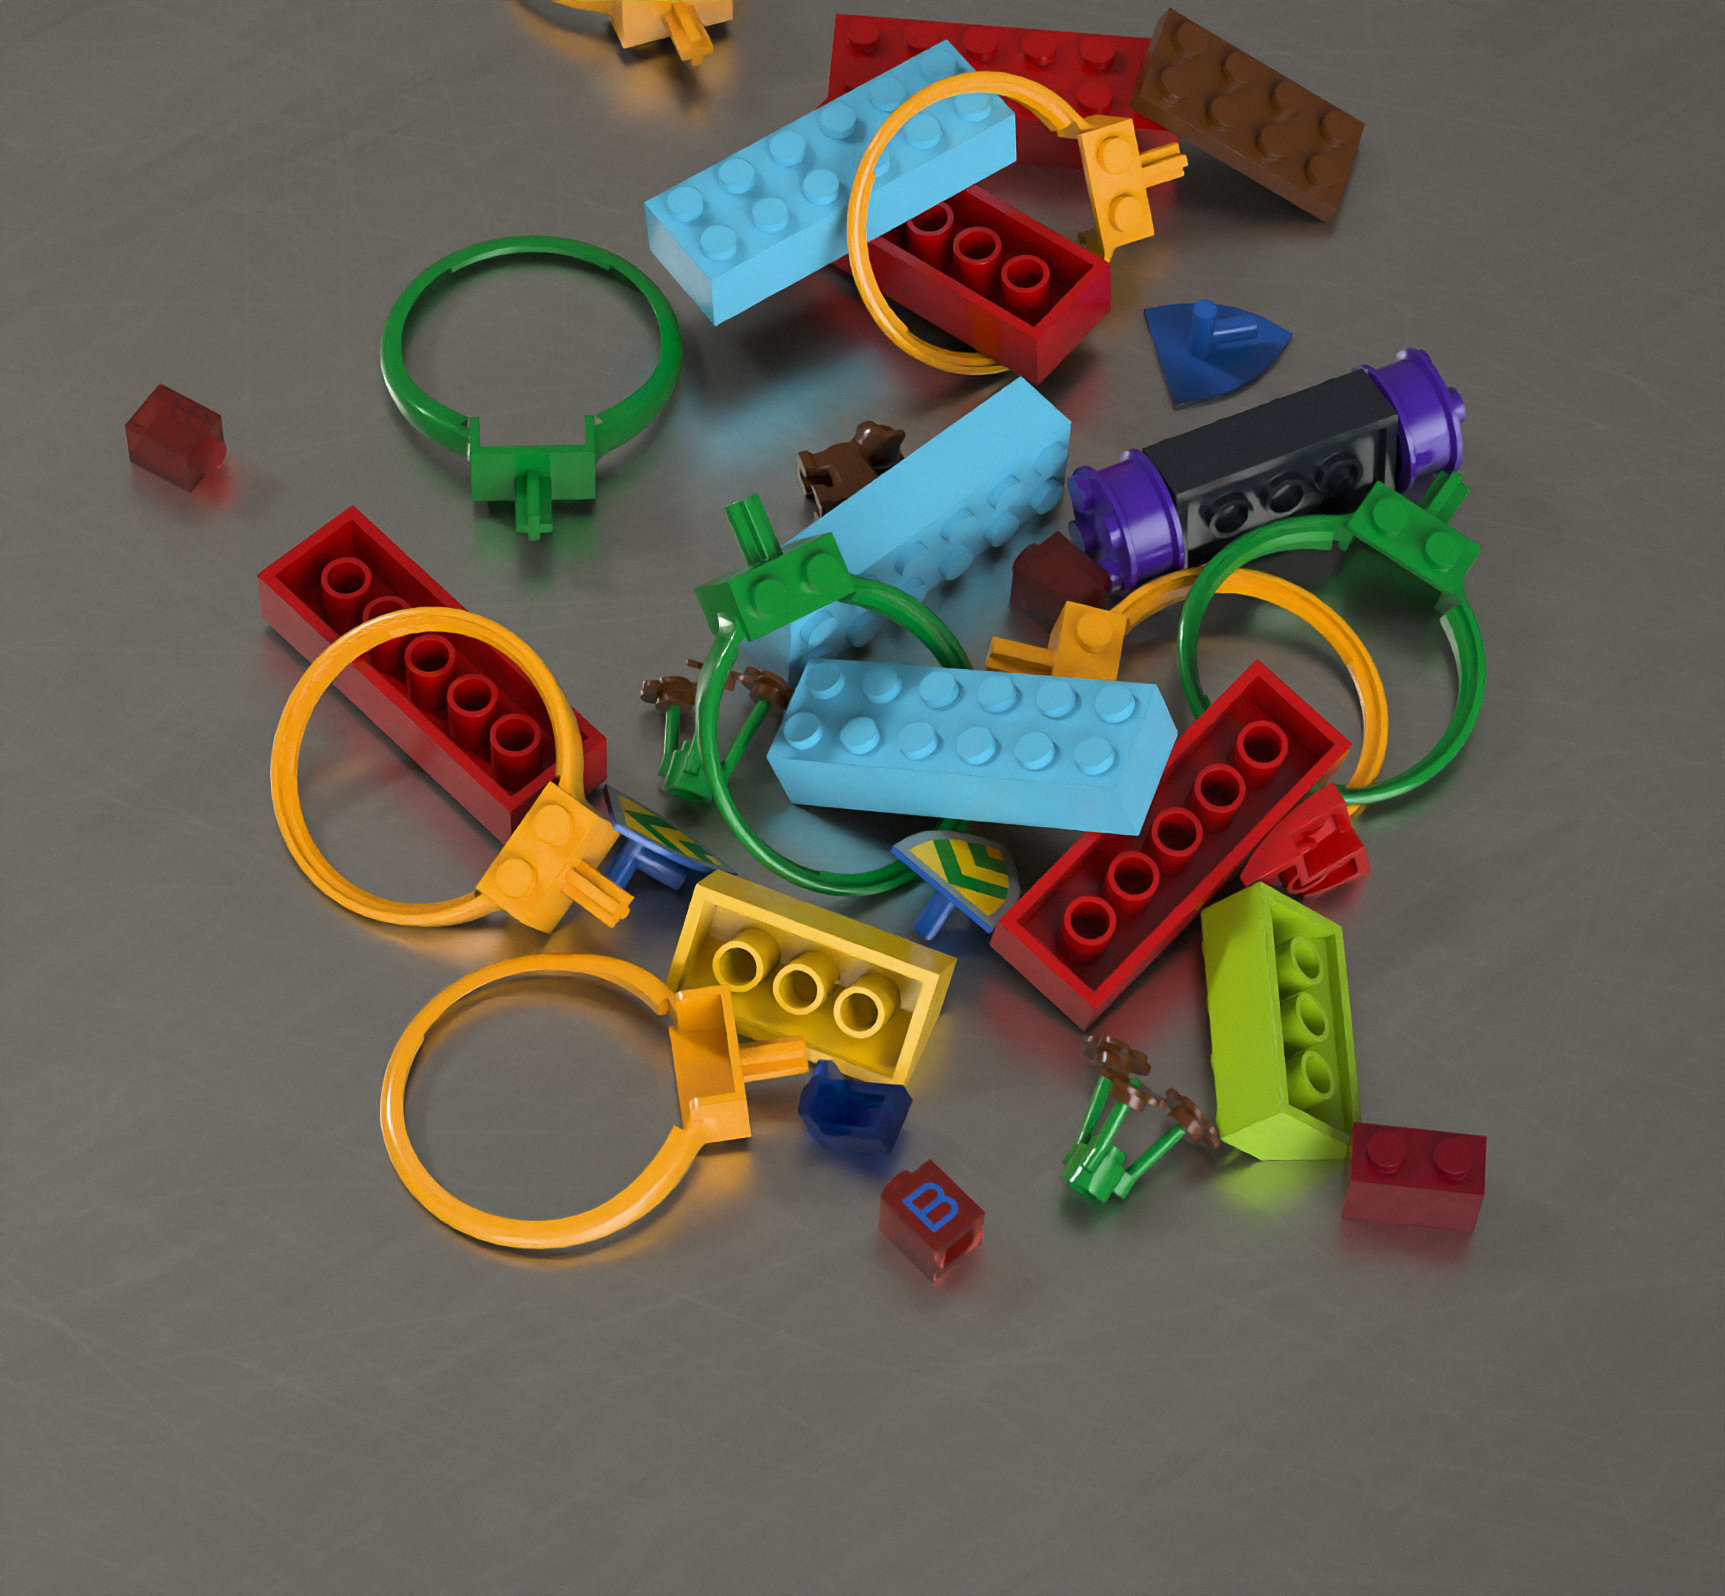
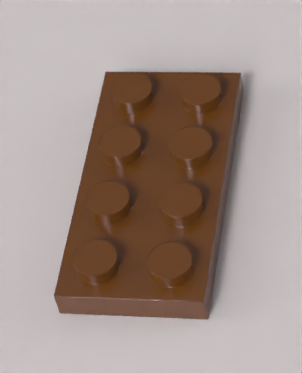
M1171 8L1158 19L1128 107L1324 222L1338 211L1365 126L1363 122Z

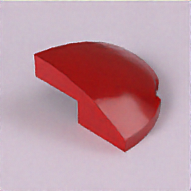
M1333 782L1315 792L1295 807L1262 840L1240 875L1246 888L1261 881L1272 888L1274 886H1284L1289 894L1299 893L1304 899L1371 871L1365 846L1351 825L1346 801Z

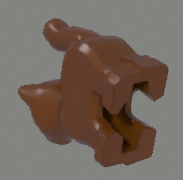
M864 421L857 426L856 434L850 442L834 444L826 450L815 454L807 450L798 452L796 463L797 480L805 496L814 494L819 509L814 511L815 520H819L878 478L880 475L876 470L892 468L905 459L900 451V445L905 438V431L893 430L890 426L879 425L873 421Z

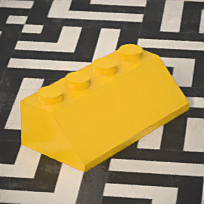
M717 869L695 886L665 984L675 993L682 990L729 984L737 1034L756 1041L804 1035L807 1060L901 1095L938 1020L958 958Z

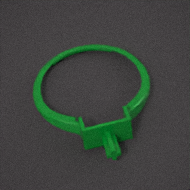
M525 235L492 239L470 245L441 258L415 277L401 292L387 316L381 335L380 360L385 384L392 400L402 415L426 438L440 447L457 454L471 466L472 501H515L516 532L528 533V540H540L541 532H552L553 529L552 500L596 499L595 466L598 460L641 433L665 407L679 377L683 345L679 323L669 301L660 288L635 265L606 249L586 242L554 236ZM510 253H555L579 258L607 270L612 267L629 278L643 292L656 314L661 336L658 364L651 377L636 392L613 407L597 414V425H594V415H585V445L481 446L479 417H470V427H467V416L451 410L428 396L412 381L405 369L401 349L402 331L406 317L421 292L432 281L448 270L453 273L474 262Z
M1440 470L1417 504L1378 480L1355 512L1340 515H1297L1278 519L1242 534L1215 555L1201 571L1189 591L1182 609L1177 632L1176 650L1180 682L1195 720L1212 705L1208 696L1203 693L1198 673V634L1206 608L1216 590L1226 578L1247 562L1263 555L1295 549L1331 550L1333 540L1339 541L1337 547L1346 551L1355 537H1357L1442 592L1433 609L1439 613H1442L1444 610L1446 611L1439 621L1454 653L1459 678V695L1456 710L1443 737L1417 764L1403 773L1379 783L1346 788L1344 784H1335V786L1346 801L1347 806L1384 801L1405 794L1437 775L1453 760L1472 732L1481 710L1486 681V657L1482 634L1463 589V581L1483 547L1448 525L1470 492V488L1462 483L1464 477L1455 471L1449 475Z
M758 493L731 502L726 507H723V510L746 564L693 589L709 628L716 637L704 660L695 696L697 741L705 776L714 801L725 822L745 849L764 867L798 887L831 896L857 897L878 894L909 883L919 875L900 859L882 868L864 873L844 874L822 870L815 871L785 858L773 850L754 832L738 810L729 792L720 762L718 715L724 686L739 656V649L736 647L745 637L748 642H752L837 600L841 603L859 606L876 612L904 627L932 652L943 668L974 670L968 656L944 622L916 598L878 580L859 577L849 573L832 532L798 539L780 547ZM941 818L932 831L949 830L963 833L970 820Z

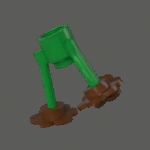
M687 658L686 666L699 669L697 682H690L687 678L680 676H666L660 678L659 681L646 680L642 683L640 699L644 702L655 704L657 710L666 713L664 755L658 771V775L665 778L662 786L663 790L683 800L709 804L713 796L702 765L696 729L692 741H683L681 749L678 750L680 714L692 711L693 706H695L698 678L704 663ZM746 667L743 673L733 670L729 673L724 689L733 691L736 680H740L742 685L750 691L749 697L756 705L721 762L727 786L731 773L767 713L780 714L783 709L787 711L795 689L790 688L782 677L766 670L760 672L753 667Z
M1085 1036L1083 1038L1082 1054L1092 1060V1066L1099 1071L1100 1076L1074 1144L1062 1161L1066 1167L1059 1177L1069 1187L1100 1205H1105L1112 1193L1124 1200L1135 1181L1182 1137L1191 1144H1194L1200 1138L1213 1150L1220 1146L1217 1130L1205 1119L1199 1107L1188 1097L1181 1096L1175 1089L1169 1088L1165 1092L1167 1097L1164 1099L1141 1084L1138 1078H1129L1130 1073L1139 1076H1148L1150 1074L1151 1065L1147 1063V1055L1138 1050L1131 1049L1125 1042L1113 1037L1103 1036L1099 1039L1093 1036ZM1108 1094L1117 1099V1102L1099 1135H1093ZM1147 1103L1165 1109L1168 1106L1171 1111L1166 1116L1172 1127L1125 1170L1122 1164L1127 1156L1111 1144L1129 1109L1133 1108L1142 1112Z

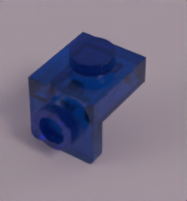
M819 1059L809 1082L802 1089L798 1114L822 1149L891 1155L913 1099L903 1085L849 1081L844 1078L833 1060Z

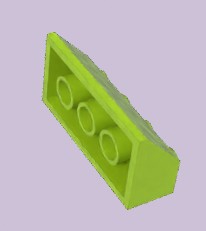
M1260 881L1201 910L1203 934L1201 950L1205 959L1208 993L1206 1007L1210 1017L1211 1065L1215 1076L1216 1124L1220 1140L1262 1161L1345 1159L1353 1122L1362 1123L1342 926Z

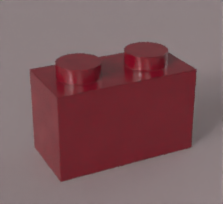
M1353 1122L1344 1161L1341 1218L1474 1232L1484 1198L1487 1136Z

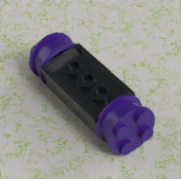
M1403 349L1396 354L1392 364L1375 369L1366 364L1354 367L1348 374L1326 380L1323 383L1282 398L1274 399L1227 418L1219 419L1172 438L1164 439L1142 448V451L1135 448L1128 449L1120 455L1117 464L1096 471L1090 466H1082L1075 469L1072 476L1067 480L1075 520L1070 521L1068 524L1071 541L1079 555L1084 556L1088 554L1097 571L1098 579L1104 591L1109 596L1116 594L1117 596L1125 597L1135 591L1138 581L1157 574L1162 576L1181 569L1206 566L1229 543L1242 534L1263 524L1297 515H1340L1355 512L1378 480L1397 493L1402 494L1413 487L1416 478L1432 472L1437 475L1440 470L1449 475L1453 471L1457 472L1463 463V444L1459 423L1463 422L1466 417L1464 403L1455 388L1446 387L1429 355L1423 349Z

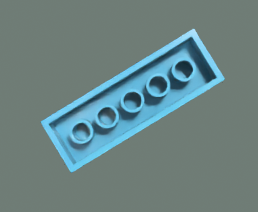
M946 39L644 202L650 251L714 326L721 324L848 254L847 213L851 188L859 163L878 129L889 115L919 90L949 76L975 72L976 70ZM983 92L965 93L938 101L912 117L887 144L873 170L876 177L867 208V243L1016 161L1015 113L998 94Z
M1020 376L781 547L798 539L832 532L849 573L894 586L922 602L928 591L946 578L953 580L967 570L973 559L990 546L999 547L1006 543L1014 535L1018 526L1037 512L1045 514L1056 506L1065 491L1064 482L1069 455L1071 421ZM837 600L752 642H748L745 637L739 643V646L764 670L782 677L789 687L794 689L797 687L810 657L836 659L852 646L861 647L867 644L877 634L881 625L890 619L871 610L841 603Z
M810 657L766 758L792 804L1139 836L1178 735V730L1157 684Z

